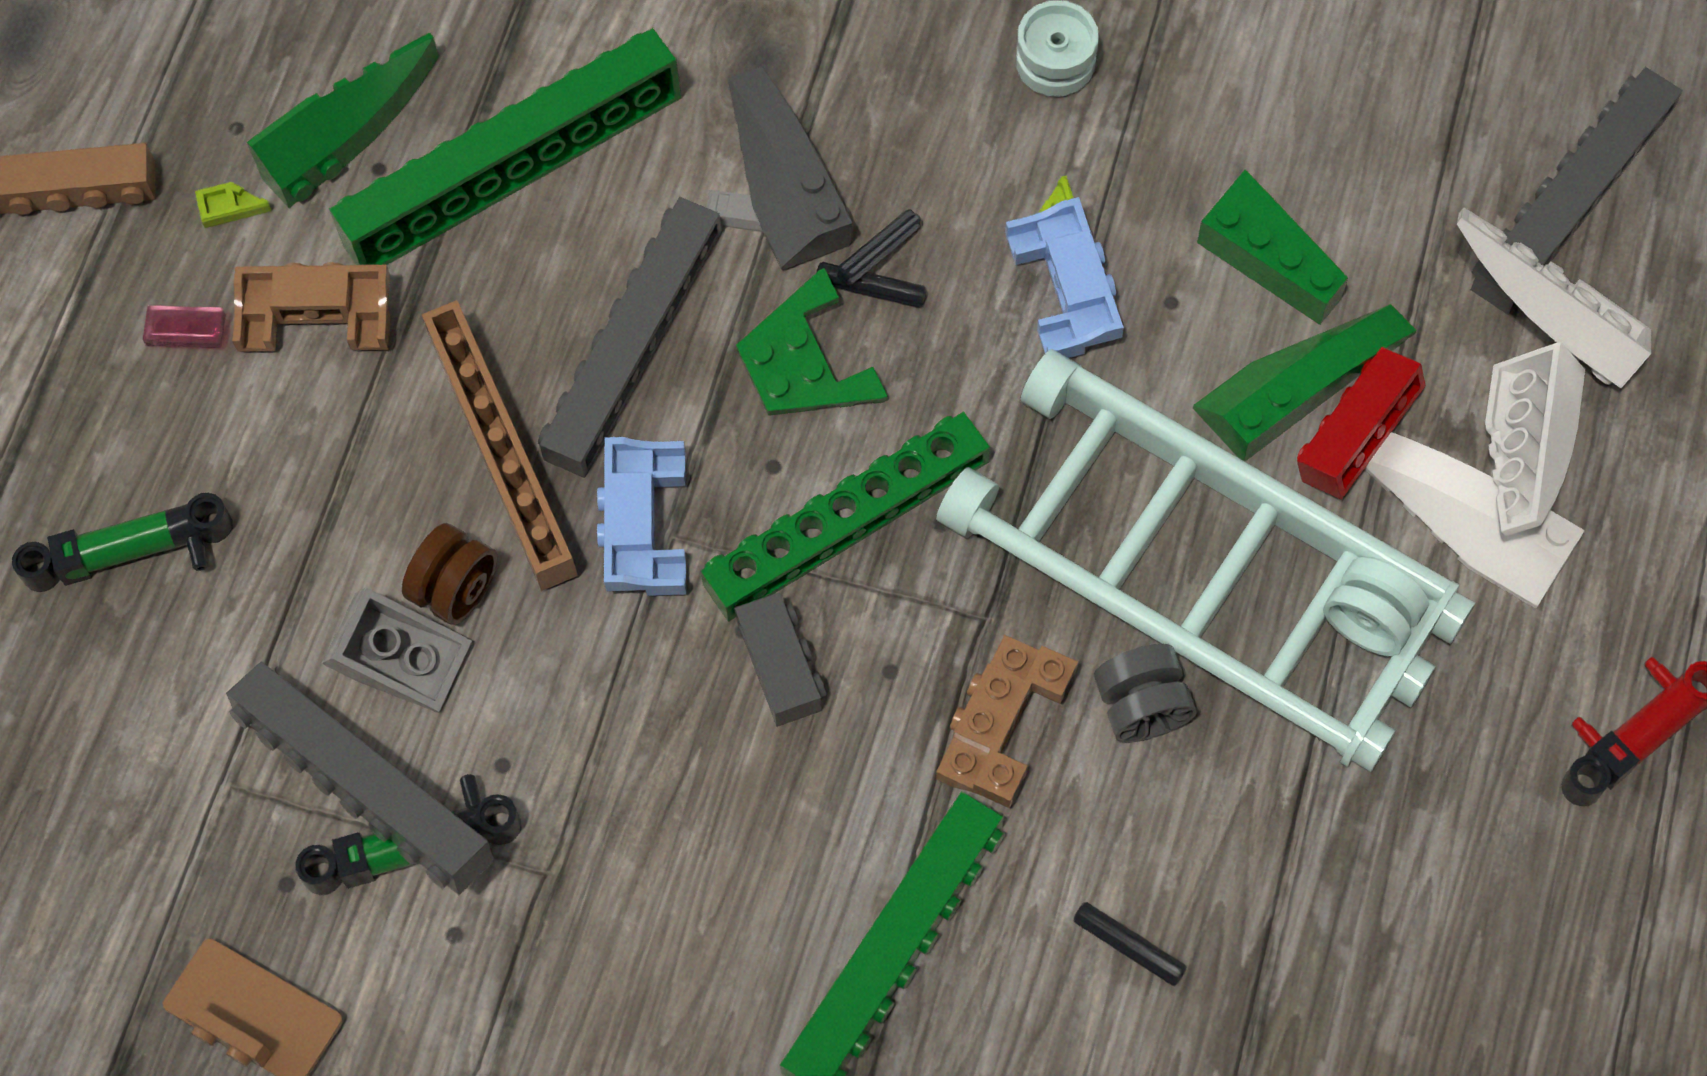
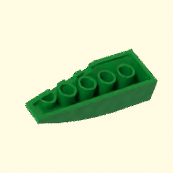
M429 32L393 51L390 54L389 61L384 64L373 62L365 66L362 76L351 82L346 78L333 84L334 91L323 97H320L317 93L309 96L247 141L262 180L288 208L297 202L307 199L313 190L326 180H331L338 176L342 168L347 166L365 150L399 115L439 58L434 36Z
M1389 304L1249 363L1194 404L1193 409L1239 459L1247 461L1360 376L1364 364L1368 360L1373 359L1381 347L1393 351L1416 334L1417 330L1392 304Z

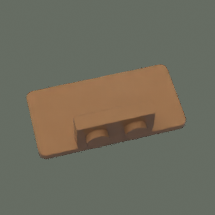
M213 939L203 941L163 1001V1007L168 1013L194 1027L191 1034L210 1046H213L217 1041L229 1048L226 1055L245 1067H248L250 1062H253L275 1076H309L343 1023V1018L337 1011Z

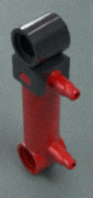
M1654 657L1649 658L1644 663V666L1664 690L1616 730H1611L1604 737L1582 717L1576 718L1572 722V727L1590 749L1585 756L1575 760L1562 779L1561 788L1566 799L1572 804L1581 807L1596 803L1607 787L1610 790L1614 788L1638 764L1698 714L1706 710L1707 692L1703 693L1696 690L1692 685V681L1701 682L1707 689V661H1698L1691 664L1680 677L1676 678ZM1577 775H1586L1594 782V788L1583 786L1579 782Z

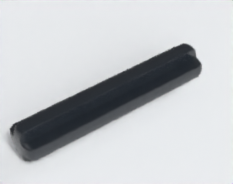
M911 209L905 210L838 266V278L847 285L857 281L920 228V216Z
M820 262L816 271L817 273L825 268L835 288L914 307H921L926 296V287L923 285L866 272L853 284L847 285L837 276L839 265L827 262Z
M1084 902L1075 913L1074 922L1170 985L1176 986L1186 971L1183 963L1088 902Z

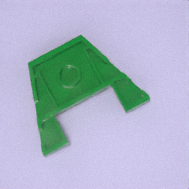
M825 268L813 275L736 344V350L768 416L815 411L817 408L830 406L850 407L857 403L866 402L877 404L888 400V396L873 366L836 382L805 317L839 302V296Z

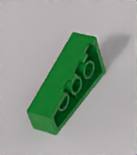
M1246 169L1201 221L1197 240L1199 245L1317 324L1321 325L1342 299L1348 277Z

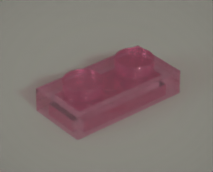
M148 305L142 339L146 346L221 348L226 314L223 308Z

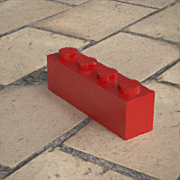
M1381 347L1374 358L1364 364L1361 375L1352 387L1349 386L1344 390L1340 403L1331 415H1326L1323 418L1318 432L1310 443L1304 444L1300 449L1296 461L1302 482L1342 500L1386 438L1425 388L1421 363Z

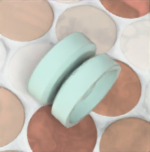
M1047 1L1035 5L1023 16L1018 27L1016 69L1022 81L1028 87L1046 96H1066L1079 91L1090 81L1095 70L1098 48V27L1092 15L1080 5L1068 1Z
M1360 557L1354 559L1342 577V586L1336 587L1326 601L1323 608L1325 617L1336 631L1359 647L1378 655H1397L1410 637V627L1417 626L1429 605L1428 598L1414 580L1390 564L1374 558Z

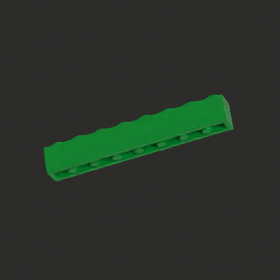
M960 792L780 1063L782 1075L848 1076V1072L844 1069L852 1057L859 1059L868 1047L871 1037L867 1034L875 1021L882 1024L894 1005V1002L890 1001L892 995L898 987L904 990L917 970L916 967L912 966L921 952L927 955L937 941L939 934L935 932L936 928L943 918L949 921L957 911L961 903L957 896L965 884L972 887L983 869V866L979 864L987 851L993 854L1005 835L1001 831L1003 816L964 792Z

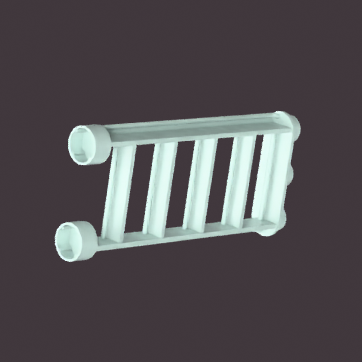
M1053 349L1047 351L1029 376L1022 391L1021 402L1049 419L1054 418L1065 403L1094 419L1019 529L989 512L998 494L999 485L970 467L965 468L947 491L939 507L936 517L937 521L965 538H969L972 534L982 535L1158 642L1173 646L1178 654L1332 745L1339 754L1343 755L1340 761L1342 765L1348 767L1351 761L1371 772L1396 732L1395 729L1378 720L1392 697L1409 707L1413 706L1436 667L1418 656L1431 634L1451 644L1475 603L1457 593L1460 586L1458 583L1448 580L1087 371L1081 365ZM1116 432L1174 467L1101 575L1097 577L1039 541L1109 439ZM1195 478L1255 514L1182 625L1179 626L1119 589ZM1274 525L1336 560L1337 563L1263 676L1201 639V636ZM1360 557L1374 558L1390 564L1414 580L1425 592L1429 605L1417 626L1410 627V637L1401 652L1390 658L1347 726L1283 688V686L1325 623L1324 605L1336 587L1342 586V577L1351 562Z

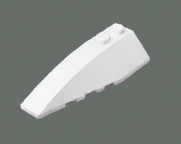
M1463 207L1459 212L1457 220L1459 229L1479 260L1514 303L1556 342L1561 341L1578 362L1582 360L1592 367V373L1605 384L1613 382L1622 388L1651 355V329L1579 279L1575 285L1569 282L1563 274V269L1550 261L1545 266L1538 263L1539 260L1533 250L1524 244L1514 242L1512 246L1505 242L1507 236L1503 231Z
M1561 341L1494 364L1485 425L1486 431L1491 435L1492 443L1488 446L1490 456L1495 462L1496 469L1492 470L1494 482L1499 488V494L1496 496L1501 532L1505 536L1541 526L1556 500L1572 457L1578 430L1585 369Z
M1392 432L1364 469L1386 491H1392L1404 503L1403 507L1413 517L1417 515L1432 530L1431 534L1439 542H1445L1458 554V560L1463 565L1535 609L1585 531L1550 510L1541 526L1505 536L1501 532L1496 496L1499 494V488L1494 482L1493 477L1442 452Z

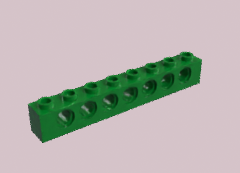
M964 411L955 417L947 416L940 420L929 433L922 437L916 435L907 440L902 445L901 450L891 456L883 455L874 460L868 470L858 476H847L838 483L835 490L825 496L822 494L814 496L806 502L802 510L792 516L789 514L781 516L773 522L769 530L759 536L753 534L746 537L739 543L736 550L726 556L721 554L713 557L705 564L704 569L701 570L703 586L729 622L736 617V607L775 594L950 487L965 468L970 467L976 471L989 463L990 446ZM944 449L949 451L951 455L945 458H939L935 456L933 453L937 450ZM906 469H914L919 474L908 478L900 473ZM873 489H882L886 494L876 498L870 496L868 492ZM842 508H848L854 512L846 518L835 514ZM809 528H816L821 531L820 535L813 538L806 537L802 533ZM776 548H783L788 551L787 555L781 558L772 557L769 553ZM743 568H750L755 571L754 575L749 578H740L736 573Z

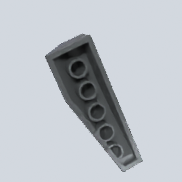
M762 66L729 77L728 83L739 132L740 148L743 154L752 208L781 270L850 246L852 221L807 134L772 79Z

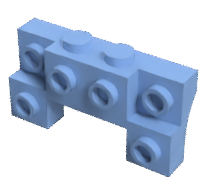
M1079 197L1061 201L1040 213L1006 222L1005 235L1015 265L1045 258L1063 314L1038 320L1037 331L1044 353L1053 349L1070 358L1085 354V347L1122 338L1124 327L1113 298L1116 296L1115 283L1111 274L1105 275L1102 266L1105 263L1103 248L1100 242L1094 243Z
M605 437L604 487H598L597 489L598 510L604 511V523L597 524L598 547H604V585L606 591L646 590L647 596L686 594L685 550H655V487L686 486L684 441L651 442L626 437Z

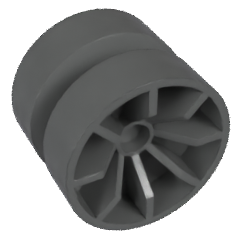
M1152 644L1138 647L1109 659L1095 670L1093 676L1102 701L1113 705L1108 710L1107 715L1117 741L1133 743L1149 740L1176 730L1188 723L1196 715L1197 710L1188 686L1177 682L1183 672L1173 646L1169 644Z

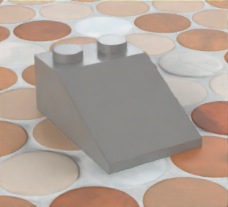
M366 587L355 593L322 664L357 682L429 710L439 712L472 640Z

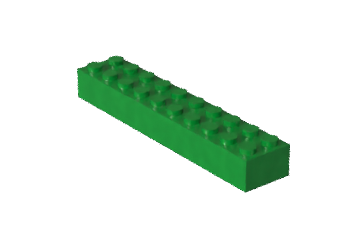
M654 28L644 33H637L619 47L611 51L602 52L594 61L585 66L570 70L560 80L549 86L538 88L531 96L519 103L504 107L494 117L485 122L472 125L467 132L451 141L447 140L440 143L433 151L418 159L409 160L401 169L386 177L375 179L367 188L354 195L343 197L335 206L329 208L342 245L356 265H388L680 100L682 97L676 58Z

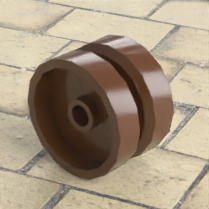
M443 523L434 528L415 551L403 578L401 591L403 597L420 608L431 606L434 616L450 625H457L465 620L476 608L488 589L497 567V552L479 540L469 542L468 536L464 531L449 523Z

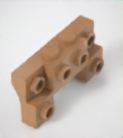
M328 262L319 266L288 263L285 266L235 267V313L232 341L237 352L275 351L277 324L348 323L347 342L351 350H389L391 315L388 310L390 288L387 265H342L336 262Z
M1004 635L991 663L987 664L983 674L976 673L967 690V695L971 696L966 708L959 707L954 714L949 728L954 731L953 739L936 771V780L951 787L981 795L1010 808L1014 794L1027 773V765L1002 753L1030 698L1031 691L1060 704L1071 677H1074L1077 671L1078 661L1042 645L1038 650Z

